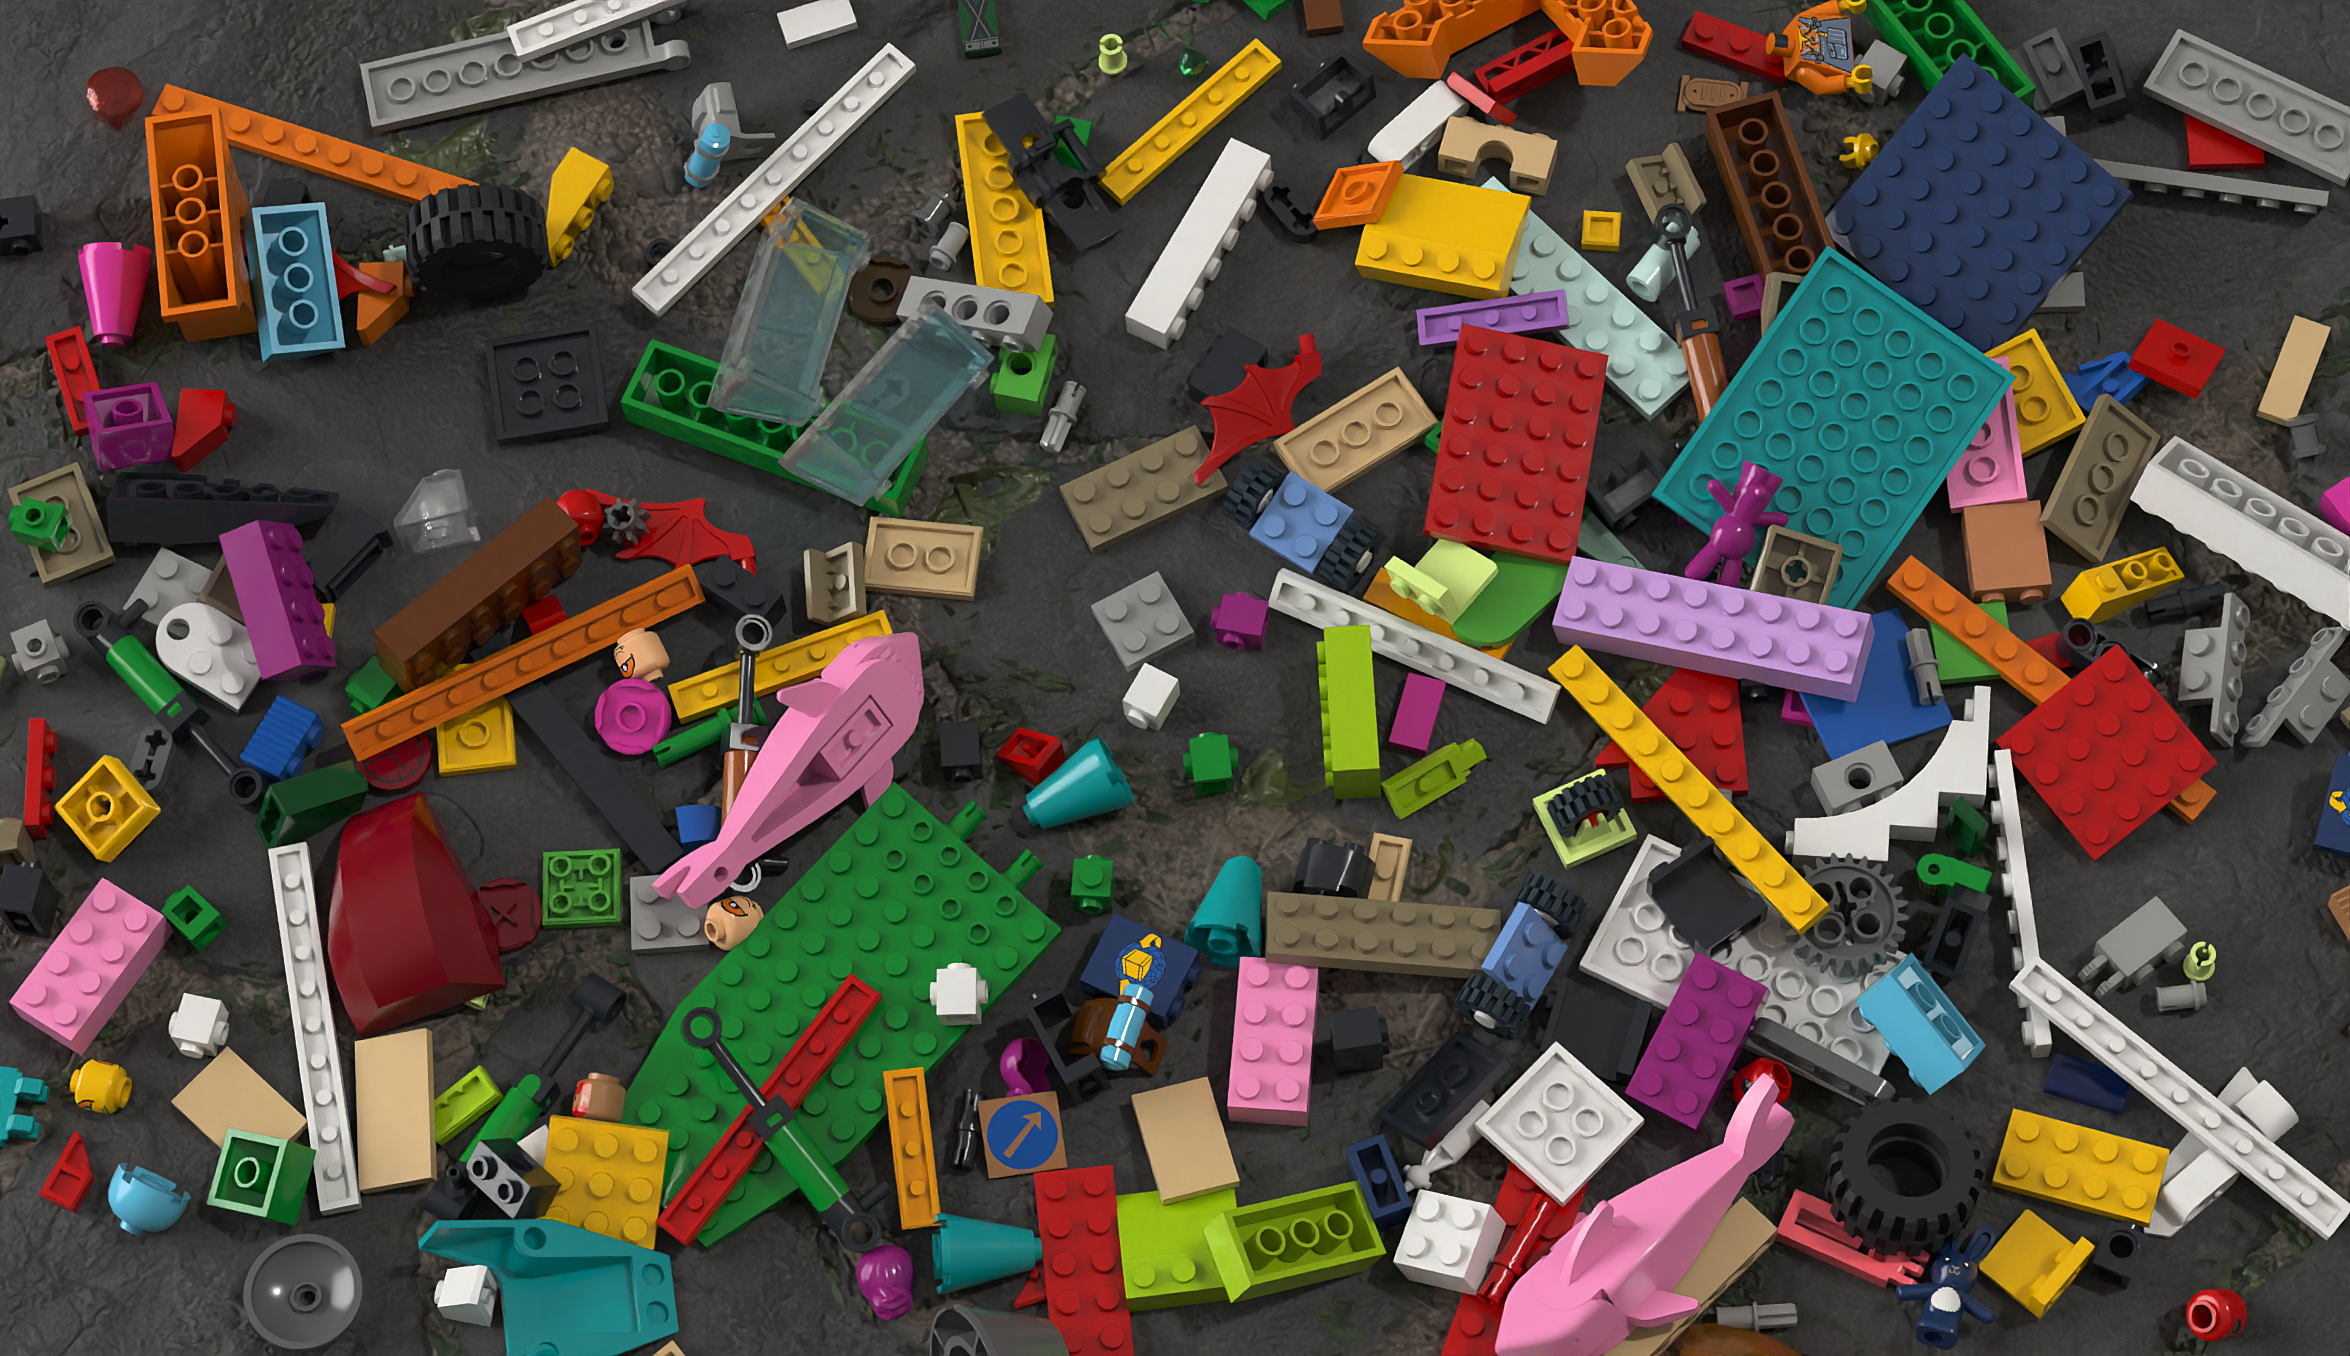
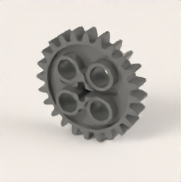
M1831 853L1829 864H1825L1820 857H1816L1815 870L1804 864L1801 869L1802 878L1819 895L1826 896L1830 900L1828 905L1831 910L1802 935L1784 917L1781 918L1780 928L1790 929L1786 933L1785 942H1797L1793 954L1797 956L1806 952L1808 954L1807 966H1810L1816 960L1820 961V973H1824L1829 966H1835L1836 976L1840 977L1843 968L1849 967L1853 977H1857L1860 965H1863L1871 973L1874 967V959L1878 963L1885 965L1888 958L1886 952L1895 955L1899 946L1896 941H1904L1906 931L1902 928L1907 927L1909 916L1902 914L1907 911L1908 901L1898 900L1902 897L1903 888H1891L1894 880L1893 874L1886 875L1883 878L1880 876L1882 864L1879 863L1872 869L1867 868L1868 857L1866 856L1861 859L1859 864L1853 863L1851 853L1847 854L1845 862H1839L1836 854ZM1836 884L1842 886L1844 913L1846 917L1850 918L1848 932L1853 943L1852 946L1846 943L1844 917L1842 912H1838L1840 897L1835 886ZM1863 890L1869 897L1858 899L1851 894V891ZM1867 925L1873 927L1876 933L1866 935L1861 933L1858 927ZM1831 931L1837 935V938L1826 940L1819 933Z

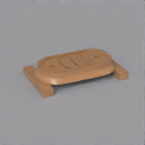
M1682 75L1677 113L1685 114L1686 106L1692 110L1706 111V109L1746 99L1748 82H1741L1739 87L1733 82L1695 78L1689 81V75Z

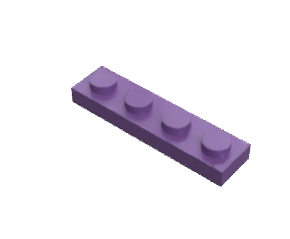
M1565 289L1416 310L1419 344L1422 350L1456 345L1459 328L1462 323L1519 336L1570 329Z

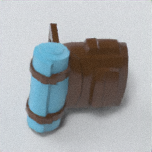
M1128 984L1118 999L1097 998L1086 1001L1073 1024L1067 1053L1077 1062L1094 1052L1102 1069L1107 1068L1114 1071L1127 1070L1129 1063H1133L1147 1074L1156 1075L1167 1040L1151 1028L1145 1019L1151 1011L1150 1005L1154 995L1142 985ZM1150 1039L1154 1046V1052L1151 1059L1146 1061L1140 1045L1142 1041L1146 1042Z

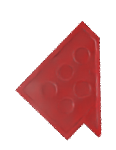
M1679 667L1643 706L1641 711L1716 789L1731 790L1732 797L1748 796L1737 679ZM1614 740L1595 759V770L1602 768H1628L1632 804L1671 801Z

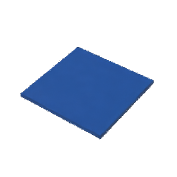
M1898 607L1871 615L1875 635L1856 703L1798 691L1831 760L1840 758L1883 739L1886 745H1890L1950 726L1952 720H1954L1944 700L1935 704L1931 689L1928 690L1931 705H1921L1919 702L1915 677L1909 672L1911 660L1905 638L1909 629Z

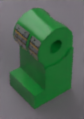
M1931 853L1922 857L1918 862L1916 885L1923 894L1932 897L1939 895L1948 897L1955 882L1987 894L1991 884L1992 872L1951 857Z

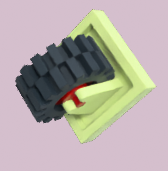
M1603 768L1533 798V806L1566 870L1637 839V833L1623 808V802L1611 778L1606 775Z

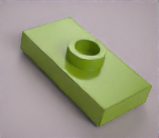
M482 1066L476 1067L434 1100L435 1134L438 1144L442 1146L504 1098L486 1069Z

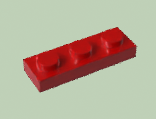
M1696 10L1682 39L1683 48L1782 85L1785 84L1787 79L1784 74L1783 57L1769 55L1766 52L1767 36Z
M77 326L45 337V341L77 438L90 434L82 393L102 389L81 327Z
M45 718L29 719L24 827L32 839H48V825H53L55 818L54 806L50 802V790L56 788V771L52 766V754H57L58 736L56 731H52Z

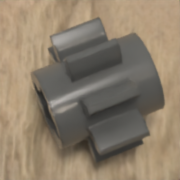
M617 498V504L613 505L610 509L604 510L607 514L608 522L603 525V529L609 534H613L612 539L619 545L625 539L637 545V539L641 538L644 534L650 533L647 529L646 520H649L652 516L646 509H641L642 503L636 498H633L629 504Z

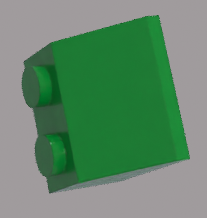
M228 1128L207 1204L296 1227L317 1150L289 1140Z

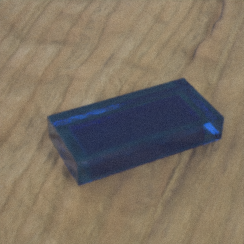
M2055 1052L2044 1093L2121 1116L2130 1084L2110 1068Z

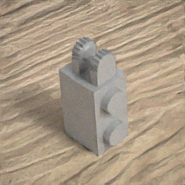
M2155 896L2096 942L2093 951L2095 959L2079 972L2078 977L2084 983L2093 979L2103 969L2111 975L2107 981H2104L2097 987L2094 993L2101 1001L2120 987L2124 990L2133 982L2139 986L2155 972L2153 968L2163 959L2167 963L2172 961L2185 949L2183 943L2188 930L2164 903Z

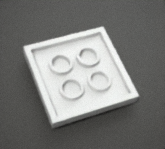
M1556 1041L1475 1123V1129L1559 1205L1564 1207L1642 1127L1644 1118Z

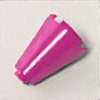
M98 242L84 245L83 250H78V261L94 338L102 341V346L123 347L124 342L131 340L153 262V251L147 247L133 244V251L123 249L122 243Z

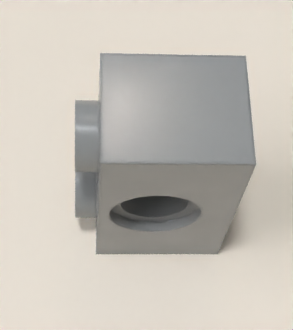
M1884 739L1813 768L1811 785L1828 817L1854 812L1873 805L1901 789L1904 781ZM1854 779H1861L1868 784V787L1865 789H1855L1849 782Z

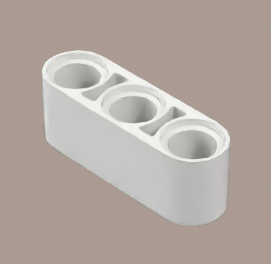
M1437 81L1372 139L1368 146V152L1379 162L1399 160L1404 171H1406L1443 138L1449 116L1459 118L1465 116L1470 105L1444 81Z

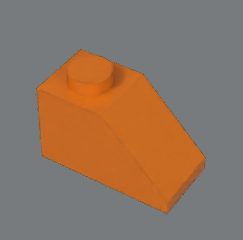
M404 261L359 263L360 271L397 286V289L390 294H383L377 291L358 292L357 331L363 346H371L409 311V297L415 296V283L410 278Z

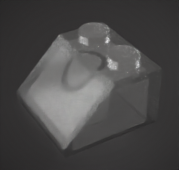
M443 469L435 472L432 476L423 478L393 520L394 527L408 558L481 540L473 501L460 469Z

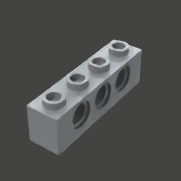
M911 276L896 316L906 326L907 332L916 337L937 336L951 343H958L959 340L972 342L983 348H990L991 345L1004 347L1015 353H1022L1023 350L1038 352L1053 312L1039 295Z

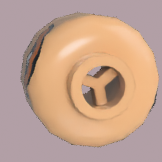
M638 628L626 633L617 640L618 646L613 654L625 679H643L656 684L664 678L662 672L669 666L670 660L659 636L655 632H646L644 628Z
M733 896L716 902L709 907L704 924L705 933L708 939L714 942L716 946L722 950L731 951L750 935L764 915L756 902L746 896Z

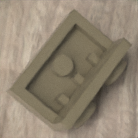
M1670 143L1662 155L1633 158L1625 167L1652 224L1658 211L1667 204H1680L1689 210L1692 221L1706 204L1703 190L1698 185L1688 160L1678 143ZM1665 222L1663 226L1667 227L1671 222Z
M851 541L826 553L812 548L805 550L804 572L808 619L832 628L867 615L863 545Z

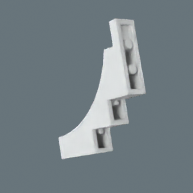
M1975 686L1972 699H1965L1964 721L1952 720L1943 742L1932 759L1908 784L1894 794L1873 805L1842 815L1821 818H1795L1794 831H1786L1785 854L1792 855L1791 866L1796 869H1802V866L1805 864L1815 870L1816 857H1820L1825 864H1829L1831 853L1836 854L1839 862H1845L1847 854L1851 853L1853 863L1859 864L1864 856L1868 857L1867 868L1872 869L1879 863L1882 864L1880 875H1885L1888 863L1889 839L1934 842L1937 830L1938 806L1951 807V804L1960 796H1963L1973 808L1983 809L1986 796L1991 687Z

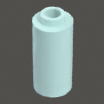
M1673 222L1666 227V230L1671 233L1681 231L1679 226ZM1693 226L1687 237V243L1684 245L1687 261L1700 246V241L1697 238L1698 232ZM1653 244L1627 276L1626 282L1628 286L1641 298L1655 302L1676 276L1670 251L1660 249L1657 245Z

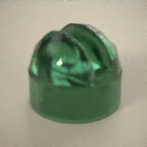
M1184 48L1178 59L1177 67L1182 77L1196 79L1205 72L1209 59L1196 50Z

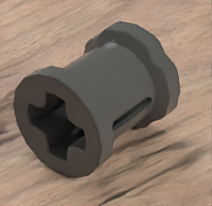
M933 187L928 192V199L918 211L914 210L911 212L909 219L923 234L935 237L939 232L938 226L948 214H953L957 210V204L947 193Z
M2319 413L2304 414L2285 420L2286 427L2291 428L2295 450L2292 451L2293 458L2308 457L2327 451L2326 444L2321 443L2317 421L2320 419Z

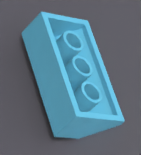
M325 203L251 208L242 217L263 363L298 360L344 349L345 341Z

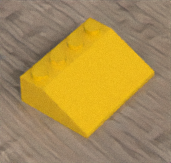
M1402 173L1380 222L1367 223L1365 225L1355 265L1363 278L1482 300L1508 297L1532 198L1531 196Z

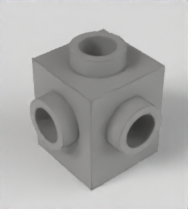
M46 619L10 633L17 650L16 654L11 655L16 670L20 676L26 674L33 686L52 683L60 675L69 672L64 658L70 656L67 645L62 635L55 636Z

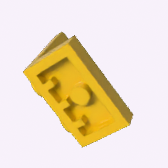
M2027 1209L1979 1264L1978 1270L2041 1319L2091 1260L2095 1246L2083 1236L2074 1245L2036 1214Z

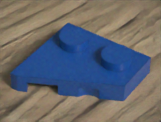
M2125 351L2106 356L2101 361H2090L2078 365V371L2062 375L2085 418H2088L2098 395L2108 393L2124 406L2152 381L2151 378L2128 368L2132 357Z

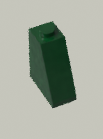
M352 759L269 785L255 823V828L267 850L300 843L360 811L369 789L367 779L362 772H358Z

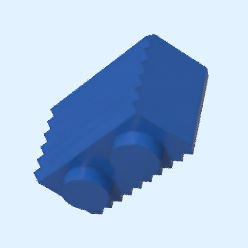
M279 694L276 697V701L272 703V707L269 708L268 713L264 716V720L257 727L252 739L245 746L240 759L245 767L254 769L273 783L300 776L305 763L303 758L309 748H316L323 738L324 724L317 712Z

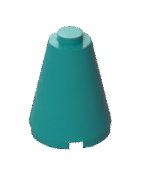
M1100 735L1090 739L1026 795L1028 804L1024 805L1023 809L1033 826L1040 824L1045 830L1122 809L1135 803L1133 801L1135 800L1121 768H1118L1112 759L1114 755Z
M1237 856L1225 862L1186 929L1184 936L1185 944L1199 950V953L1201 951L1211 956L1209 962L1211 964L1226 968H1239L1240 957L1260 958L1262 869L1249 857Z
M945 1213L934 1215L933 1224H941L940 1234H932L934 1279H942L943 1284L936 1287L938 1294H948L1034 1270L1035 1262L1042 1260L1041 1238H1034L1033 1231L1030 1229Z

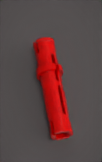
M1534 1194L1533 1200L1500 1255L1494 1256L1491 1262L1493 1268L1480 1290L1476 1293V1296L1488 1305L1491 1300V1307L1498 1308L1513 1280L1519 1279L1523 1273L1521 1266L1552 1213L1557 1209L1556 1203L1548 1197L1541 1201L1543 1195Z

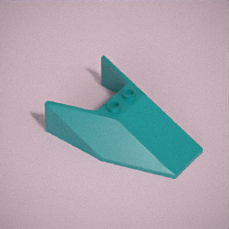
M553 1219L437 1220L418 1241L419 1250L470 1266H487L489 1271L497 1276L500 1286L507 1349L506 1356H618L679 1332L670 1255Z

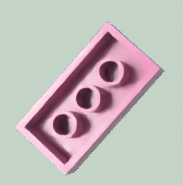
M102 877L9 1002L22 1019L82 1056L174 931L164 915Z
M1240 957L1227 1103L1229 1121L1308 1126L1320 984L1319 967L1265 963V958Z

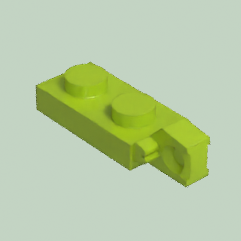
M1473 738L1460 745L1454 742L1442 747L1380 784L1395 815L1403 819L1467 782L1465 777L1471 773L1469 768L1487 757L1481 744Z

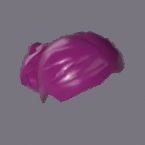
M1027 1037L1015 1039L1003 1052L1000 1070L1002 1078L1010 1088L1006 1097L1051 1091L1046 1075V1068L1051 1060L1036 1039Z
M896 1245L877 1246L867 1251L859 1260L856 1269L858 1284L863 1295L871 1303L874 1312L881 1319L893 1321L905 1316L912 1309L913 1304L912 1294L916 1275L914 1260L906 1250Z

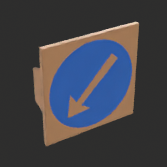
M1056 1090L978 1101L989 1179L1067 1168Z

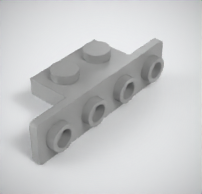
M2233 592L2225 593L2221 627L2185 630L2178 702L2184 707L2213 704L2210 734L2223 747L2233 746L2234 734L2237 733L2239 728L2237 704L2238 698L2241 697L2243 691L2240 676L2242 663L2246 659L2245 629L2250 623V612L2247 605Z
M2343 627L2323 628L2313 636L2310 642L2311 647L2303 657L2297 659L2289 669L2290 675L2283 684L2269 694L2267 698L2268 704L2262 712L2254 716L2245 727L2246 733L2239 741L2245 748L2263 747L2266 745L2282 723L2302 744H2311L2350 693V681L2330 661L2331 657L2350 632Z

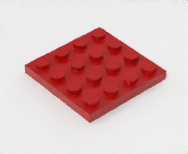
M2118 644L1995 740V743L2001 750L2010 749L2012 764L2094 862H2097L2218 765L2217 761Z

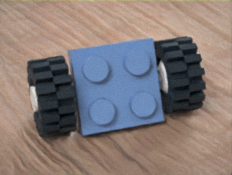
M1255 458L1254 461L1249 462L1247 469L1244 468L1241 471L1240 478H1236L1233 483V489H1230L1227 494L1229 498L1224 501L1223 516L1249 531L1251 538L1314 576L1320 566H1322L1319 572L1320 575L1346 592L1352 590L1355 584L1358 585L1362 576H1365L1368 572L1370 564L1372 565L1375 561V555L1379 553V546L1383 542V534L1359 518H1353L1355 515L1354 509L1292 471L1286 477L1284 472L1261 458Z
M1531 873L1527 876L1513 900L1514 911L1481 966L1489 977L1486 979L1483 975L1478 974L1476 976L1471 974L1454 1001V1007H1457L1456 1010L1460 1014H1464L1463 1017L1467 1021H1473L1474 1026L1482 1027L1485 1029V1032L1489 1034L1494 1033L1498 1038L1505 1037L1507 1040H1511L1517 1037L1568 949V946L1560 939L1561 936L1565 939L1573 938L1589 912V905L1583 902L1584 899L1581 896L1575 895L1576 891L1571 888H1565V884L1560 881L1558 883L1554 882L1553 878L1549 876L1544 878L1542 874L1538 873L1536 875Z

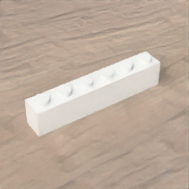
M1233 138L1229 140L1126 313L1125 319L1128 333L1165 350L1168 349L1173 339L1178 340L1181 337L1186 326V316L1191 309L1196 310L1200 305L1204 295V290L1202 289L1208 279L1213 281L1216 278L1222 264L1221 257L1226 250L1231 251L1239 236L1238 229L1243 220H1250L1257 204L1255 200L1260 191L1264 192L1265 188L1273 180L1274 172L1271 171L1270 155Z

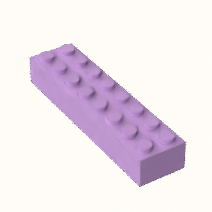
M1572 556L1552 623L1557 640L1561 644L1571 646L1577 644L1581 648L1736 679L1745 678L1771 686L1855 703L1875 635L1871 614Z

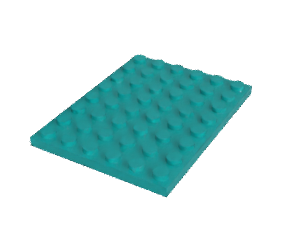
M1827 245L1651 496L1710 537L1714 523L1726 514L1707 489V483L1710 480L1718 479L1732 495L1733 488L1739 482L1742 463L1745 460L1783 478L1782 484L1772 496L1769 505L1763 512L1785 513L1788 517V523L1784 528L1843 546L1844 550L1827 606L1853 610L2011 386L2016 376ZM1753 526L1755 533L1754 544L1748 554L1743 557V561L1753 568H1756L1769 527ZM1794 563L1791 568H1785V573L1790 575L1791 582L1795 583L1797 579L1805 578V573L1800 571V564Z

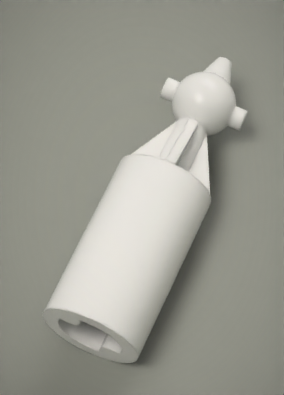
M1481 1099L1431 1152L1426 1149L1421 1165L1411 1167L1408 1164L1404 1167L1403 1171L1406 1172L1404 1186L1407 1192L1423 1187L1428 1190L1432 1185L1429 1182V1173L1451 1164L1455 1165L1482 1137L1475 1129V1123L1491 1108L1484 1100Z

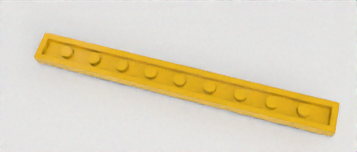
M1577 644L1548 668L1550 675L1706 837L1711 836L1714 839V846L1800 935L1804 934L1831 910L1828 903Z

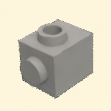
M1875 39L1865 56L1859 54L1854 60V68L1863 64L1872 68L1873 77L1870 79L1872 89L1867 94L1857 93L1854 87L1851 90L1863 101L1874 102L1883 107L1890 96L1895 98L1899 94L1905 83L1903 76L1906 72L1908 56Z

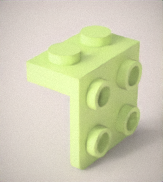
M1439 539L1415 567L1410 566L1395 556L1384 566L1392 580L1390 586L1399 596L1404 599L1409 598L1419 604L1430 615H1437L1451 625L1498 574V567L1490 559L1464 544Z

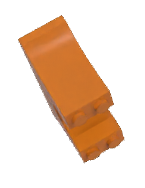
M219 107L146 117L145 128L161 315L164 322L177 321L187 342L258 332L252 283L246 269L241 244V235L244 233L242 217L249 211V203L232 160Z

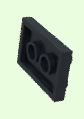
M1456 1032L1377 1113V1116L1384 1125L1431 1152L1472 1108L1497 1085L1511 1067L1504 1057Z

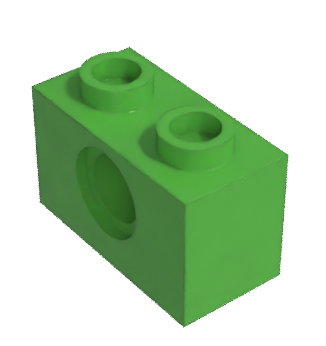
M1045 333L1038 352L1023 350L1022 353H1015L1000 347L999 361H1002L999 373H993L990 383V394H993L995 397L997 409L1040 418L1058 355L1056 335ZM1020 368H1028L1031 370L1029 373L1025 375H1017L1014 373L1016 370Z

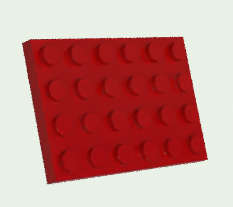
M1462 323L1458 333L1423 535L1569 567L1572 556L1576 555L1609 355Z

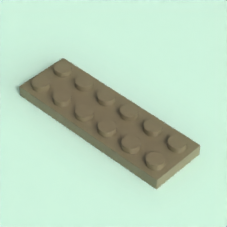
M1267 891L1265 963L1466 979L1471 974L1476 976L1480 974L1487 979L1489 976L1481 966L1501 933L1500 910Z

